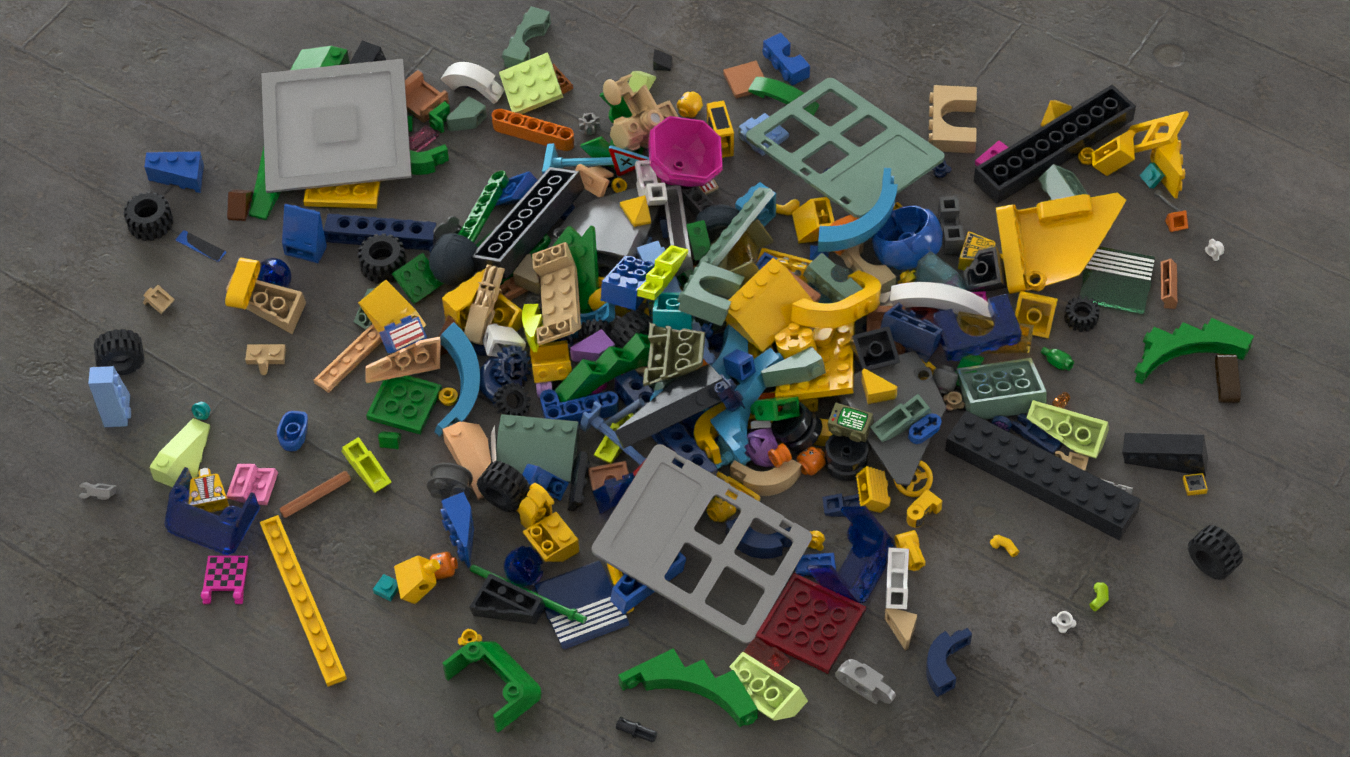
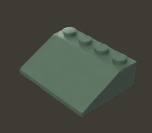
M1032 358L956 369L966 411L982 419L1028 413L1033 400L1046 404L1047 392ZM977 370L976 373H965Z
M501 414L496 444V461H501L514 467L521 474H523L527 464L539 466L564 481L571 483L579 440V424L577 421Z

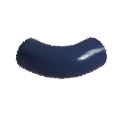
M491 356L480 368L479 389L487 399L495 404L496 402H493V398L496 397L494 394L502 385L497 382V377L494 376V373L497 372L496 369H492L496 365V362L493 360L498 359V357Z

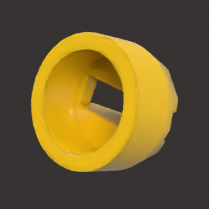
M616 178L612 181L611 187L618 193L626 190L627 183L622 178Z

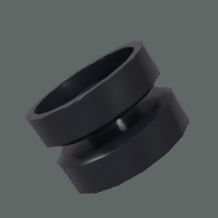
M799 402L800 416L773 421L772 425L773 434L793 452H802L811 447L817 441L823 427L822 421L802 402Z
M831 435L826 442L825 467L827 472L832 477L842 481L857 479L856 474L867 466L869 448L867 441L856 442L843 435Z

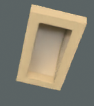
M886 608V622L904 650L909 649L916 626L917 614Z

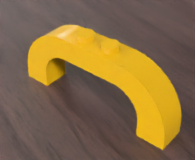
M858 270L848 275V279L851 277L863 288L862 290L839 302L830 304L817 303L803 298L792 304L791 322L814 328H836L848 325L879 307L881 283L873 275Z

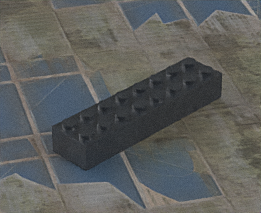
M549 167L471 255L476 273L484 270L488 264L504 268L505 271L502 279H507L525 256L532 251L583 192L585 187L579 171Z

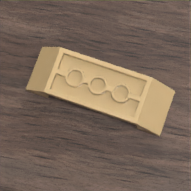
M566 242L532 254L533 269L540 276L543 326L537 328V343L539 346L574 334L581 329L577 268Z

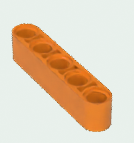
M496 109L492 112L493 129L499 133L545 146L554 143L556 149L562 151H570L574 148V132L571 128L505 109Z

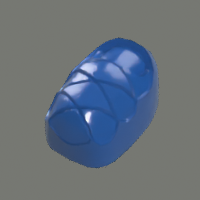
M289 411L282 417L277 429V437L284 450L289 452L297 451L303 445L308 429V416L305 412Z

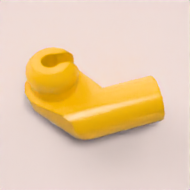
M793 199L785 205L776 204V213L792 215V212L800 207V202L797 199Z
M995 535L990 540L993 548L998 549L1001 545L1011 557L1017 556L1020 552L1009 538Z

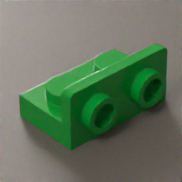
M704 220L686 224L695 261H700L711 247Z

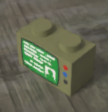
M835 403L828 420L829 431L836 436L843 435L856 442H866L871 431L870 426L874 423L873 413Z

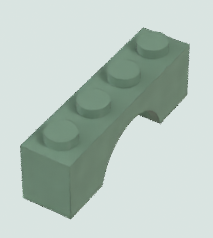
M531 6L528 12L524 14L521 25L517 26L514 37H511L508 48L503 51L502 59H504L505 67L510 68L531 59L530 48L525 43L532 37L545 35L551 24L549 11Z

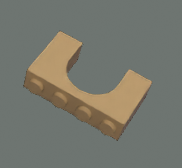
M934 85L933 92H930L929 103H933V106L929 107V117H932V119H929V130H932V133H929L928 142L942 152L975 153L976 128L954 127L947 124L942 117L947 113L955 111L975 112L977 87Z

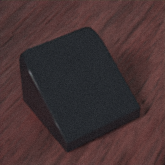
M654 49L653 70L671 71L672 56Z

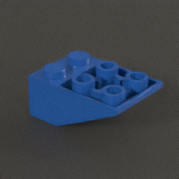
M284 205L282 246L285 255L315 263L320 262L327 248L320 212L300 208L296 205Z
M624 256L602 280L601 301L636 310L645 299L637 296V289L646 282V274L654 268L655 264L651 261L636 259L633 256Z
M464 492L442 500L443 509H440V513L443 518L442 524L446 531L449 530L451 534L449 537L452 545L458 548L457 554L460 561H464L467 568L471 566L474 523L471 506Z

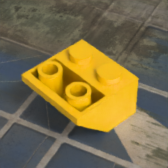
M1129 130L1093 151L1092 166L1108 176L1135 160L1133 131Z
M827 197L810 199L792 212L798 244L818 241L820 226H830L834 222L830 200Z
M557 512L523 531L525 537L545 562H563L579 552L578 538Z

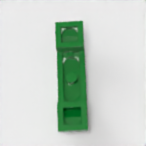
M755 77L748 89V92L761 98L768 96L787 105L804 94L802 91L786 83L766 77ZM815 101L804 108V110L814 116L819 108V104Z

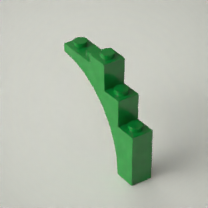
M1211 318L1208 324L1205 323L1202 330L1182 322L1179 329L1175 328L1173 334L1153 327L1150 333L1147 332L1143 339V343H1145L1142 357L1143 362L1138 363L1134 373L1137 374L1135 382L1143 384L1149 374L1157 367L1173 358L1187 354H1236L1238 359L1244 360L1251 348L1254 335L1214 318Z

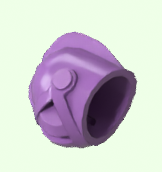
M759 429L747 435L749 443L744 446L747 450L745 454L749 456L755 465L775 467L768 457V451L771 449L775 450L778 446L772 429Z

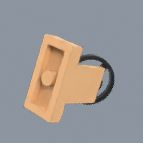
M578 164L575 171H579L585 189L598 197H604L606 189L611 187L609 179L617 178L616 171L608 166L587 168L582 164Z

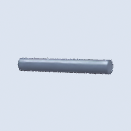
M639 398L604 423L609 427L612 423L616 424L643 406V399Z

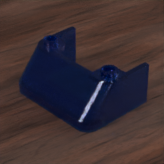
M184 467L169 493L164 522L167 531L222 554L234 553L260 509L255 493H250L242 508L229 506L223 510L220 516L187 504L190 498L189 491L192 476L189 469Z
M866 506L842 507V513L851 522L847 531V537L853 547L841 568L837 572L832 565H808L806 569L821 586L857 603H865L888 564V548H895V542Z

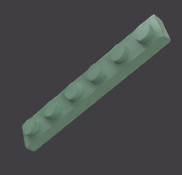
M759 187L754 191L750 200L743 205L742 210L732 219L730 225L721 233L719 239L712 244L710 250L700 259L696 267H699L702 261L714 266L720 264L775 193L771 188Z

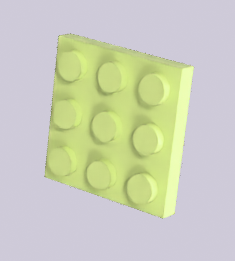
M548 52L499 72L512 112L524 114L564 98Z

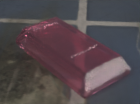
M427 125L409 138L410 150L419 152L435 140L439 134Z

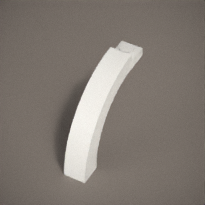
M911 282L891 286V291L880 294L879 306H895L899 302L905 308L933 307L960 315L971 322L976 328L994 324L995 308L976 294L958 287L931 282Z

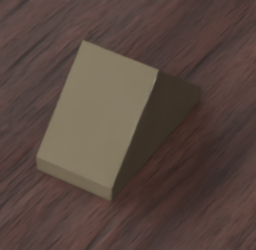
M527 254L513 272L514 283L533 293L540 294L539 280L536 271L533 269V260L531 254Z

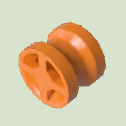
M783 443L779 444L775 450L771 449L768 451V457L776 468L781 467L783 462L792 460L789 449Z

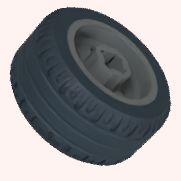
M713 205L702 210L697 215L695 222L705 221L711 245L727 229L732 219L740 211L729 205Z

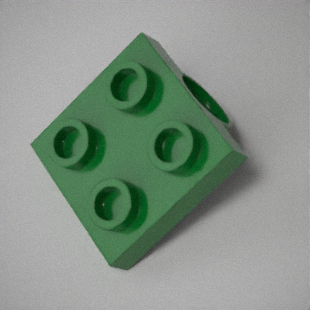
M421 253L392 273L413 305L444 284L433 275L429 266V260L424 253Z

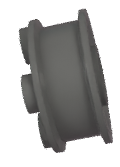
M439 463L431 468L430 476L432 478L427 483V489L433 498L444 500L464 492L466 498L469 497L470 488L468 486L473 481V475L468 469L453 463Z

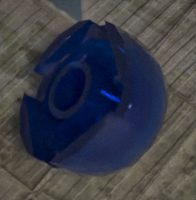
M268 258L260 262V272L257 278L259 281L285 288L290 286L292 274L284 261L278 258Z
M520 546L507 554L503 568L507 579L512 584L521 587L531 586L538 583L543 576V570L541 571L540 566L543 564L542 559L533 547Z

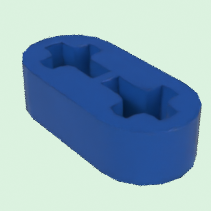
M937 414L926 415L910 427L908 439L914 444L923 443L940 430L941 418ZM929 422L936 423L935 425L931 424L930 426H928ZM914 432H915V433L921 432V436H919L918 434H917V435H914Z

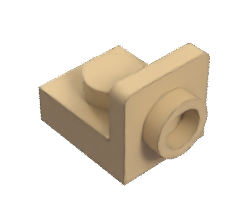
M159 285L154 289L149 288L143 295L145 297L143 304L147 305L149 303L160 314L175 300Z

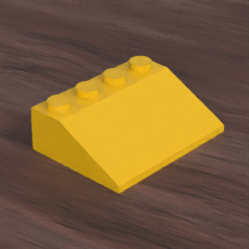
M773 257L729 299L731 305L725 321L763 353L775 342V335L792 323V304L803 298L810 301L813 300L789 270Z

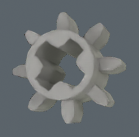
M593 113L584 114L582 118H579L580 131H584L586 135L595 134L596 130L600 129V118L596 117Z

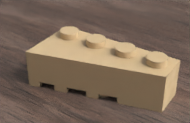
M231 277V279H230V281H229V283H228V286H227V288H226V291H228V288H229V285H230V283H231L232 277ZM257 280L246 309L293 334L306 301L303 293L300 291Z

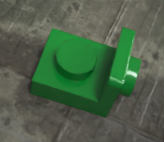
M445 101L429 112L430 126L434 130L437 129L440 133L444 132L443 122L447 121L446 118L450 114V106Z

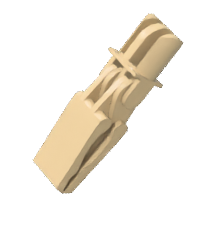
M487 264L482 282H478L477 298L475 303L471 304L464 331L472 343L483 345L487 326L491 325L495 310H493L494 304L497 301L499 291H502L500 284L505 271L504 268Z

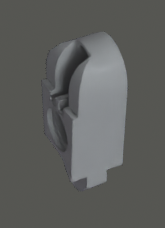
M853 659L846 660L835 672L836 678L843 685L874 704H877L879 700L891 704L896 697L891 687L883 683L884 676L865 663L861 664Z

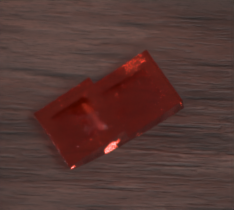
M757 636L743 651L778 674L790 661L776 647H769Z

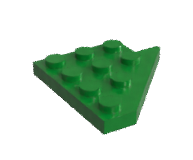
M567 226L553 246L564 242L568 244L577 268L580 312L582 314L591 313L594 311L591 309L588 300L591 294L599 289L595 227L589 226L581 236L574 228Z

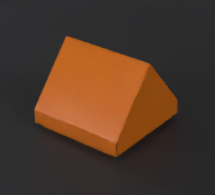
M1186 210L1167 215L1165 222L1170 232L1188 229Z

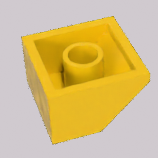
M1021 291L1011 330L1049 339L1058 299Z

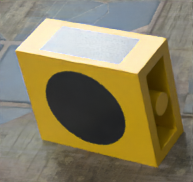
M725 102L707 103V124L721 137L722 158L734 156V131Z

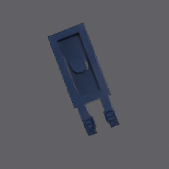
M1022 413L1017 417L1020 423L1016 421L1011 422V429L1021 434L1022 437L1035 446L1053 455L1055 451H1058L1064 445L1029 421L1027 416Z

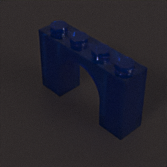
M1007 294L988 299V310L994 323V328L983 336H971L964 333L960 329L952 309L934 313L933 324L943 329L940 343L947 361H957L965 356H975L983 351L997 350L1002 346H1012L1021 341L1022 331Z

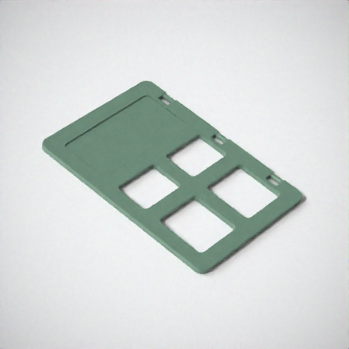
M834 78L825 79L746 133L747 141L757 148L759 147L768 156L796 176L798 175L804 179L806 183L834 203L839 204L855 218L864 216L878 201L882 191L884 168H891L894 184H898V194L942 163L945 157L941 150ZM828 92H833L856 108L854 112L833 126H827L804 110V108ZM790 118H795L818 134L817 137L793 153H789L765 136ZM866 118H871L886 129L861 147L856 146L842 136ZM767 143L770 147L766 148L762 144ZM828 144H832L848 155L822 174L817 173L803 163V161ZM805 170L809 175L806 176L802 172ZM846 199L850 203L845 204L844 202H842V200Z

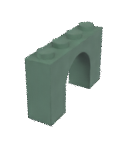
M702 261L699 267H695L688 283L685 284L683 291L680 292L677 301L680 303L678 310L722 326L727 317L731 301L708 292L730 299L742 288L745 277Z

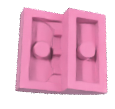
M237 464L226 497L242 503L268 505L278 471L275 468H258L255 464Z

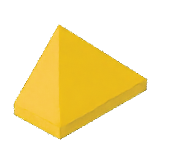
M1050 100L1041 126L1043 127L1071 110L1072 106L1057 100Z
M645 195L620 202V207L634 227L651 224Z

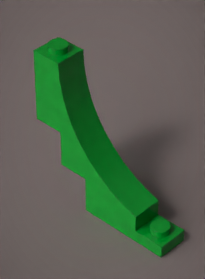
M636 333L622 349L609 346L596 362L582 359L555 389L559 401L566 402L587 397L609 380L628 371L648 366L650 351L648 335Z
M674 648L618 675L619 685L623 691L636 687L640 682L646 691L654 689L689 691L718 704L734 719L739 727L750 725L758 719V708L734 670L715 678L704 659L685 668Z

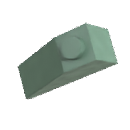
M812 346L761 371L765 387L806 382L826 373L823 358Z

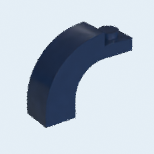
M737 518L726 522L727 535ZM749 526L736 548L751 557L770 559L782 556L783 547H790L793 542L779 532L761 534ZM792 527L786 528L785 530L789 532Z
M968 628L954 632L951 637L944 631L930 646L926 664V676L931 689L937 697L955 688L956 677L949 669L946 660L951 654L971 644L972 633Z

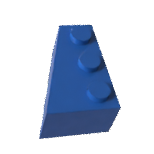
M200 151L146 153L144 167L149 181L165 185L174 184L182 189L190 188L194 189L195 192L201 193L204 163Z

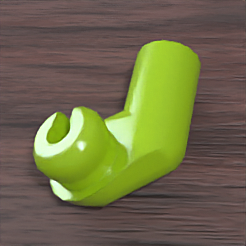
M1097 582L1094 585L1097 598L1089 604L1093 611L1100 609L1109 600L1108 586L1103 582Z

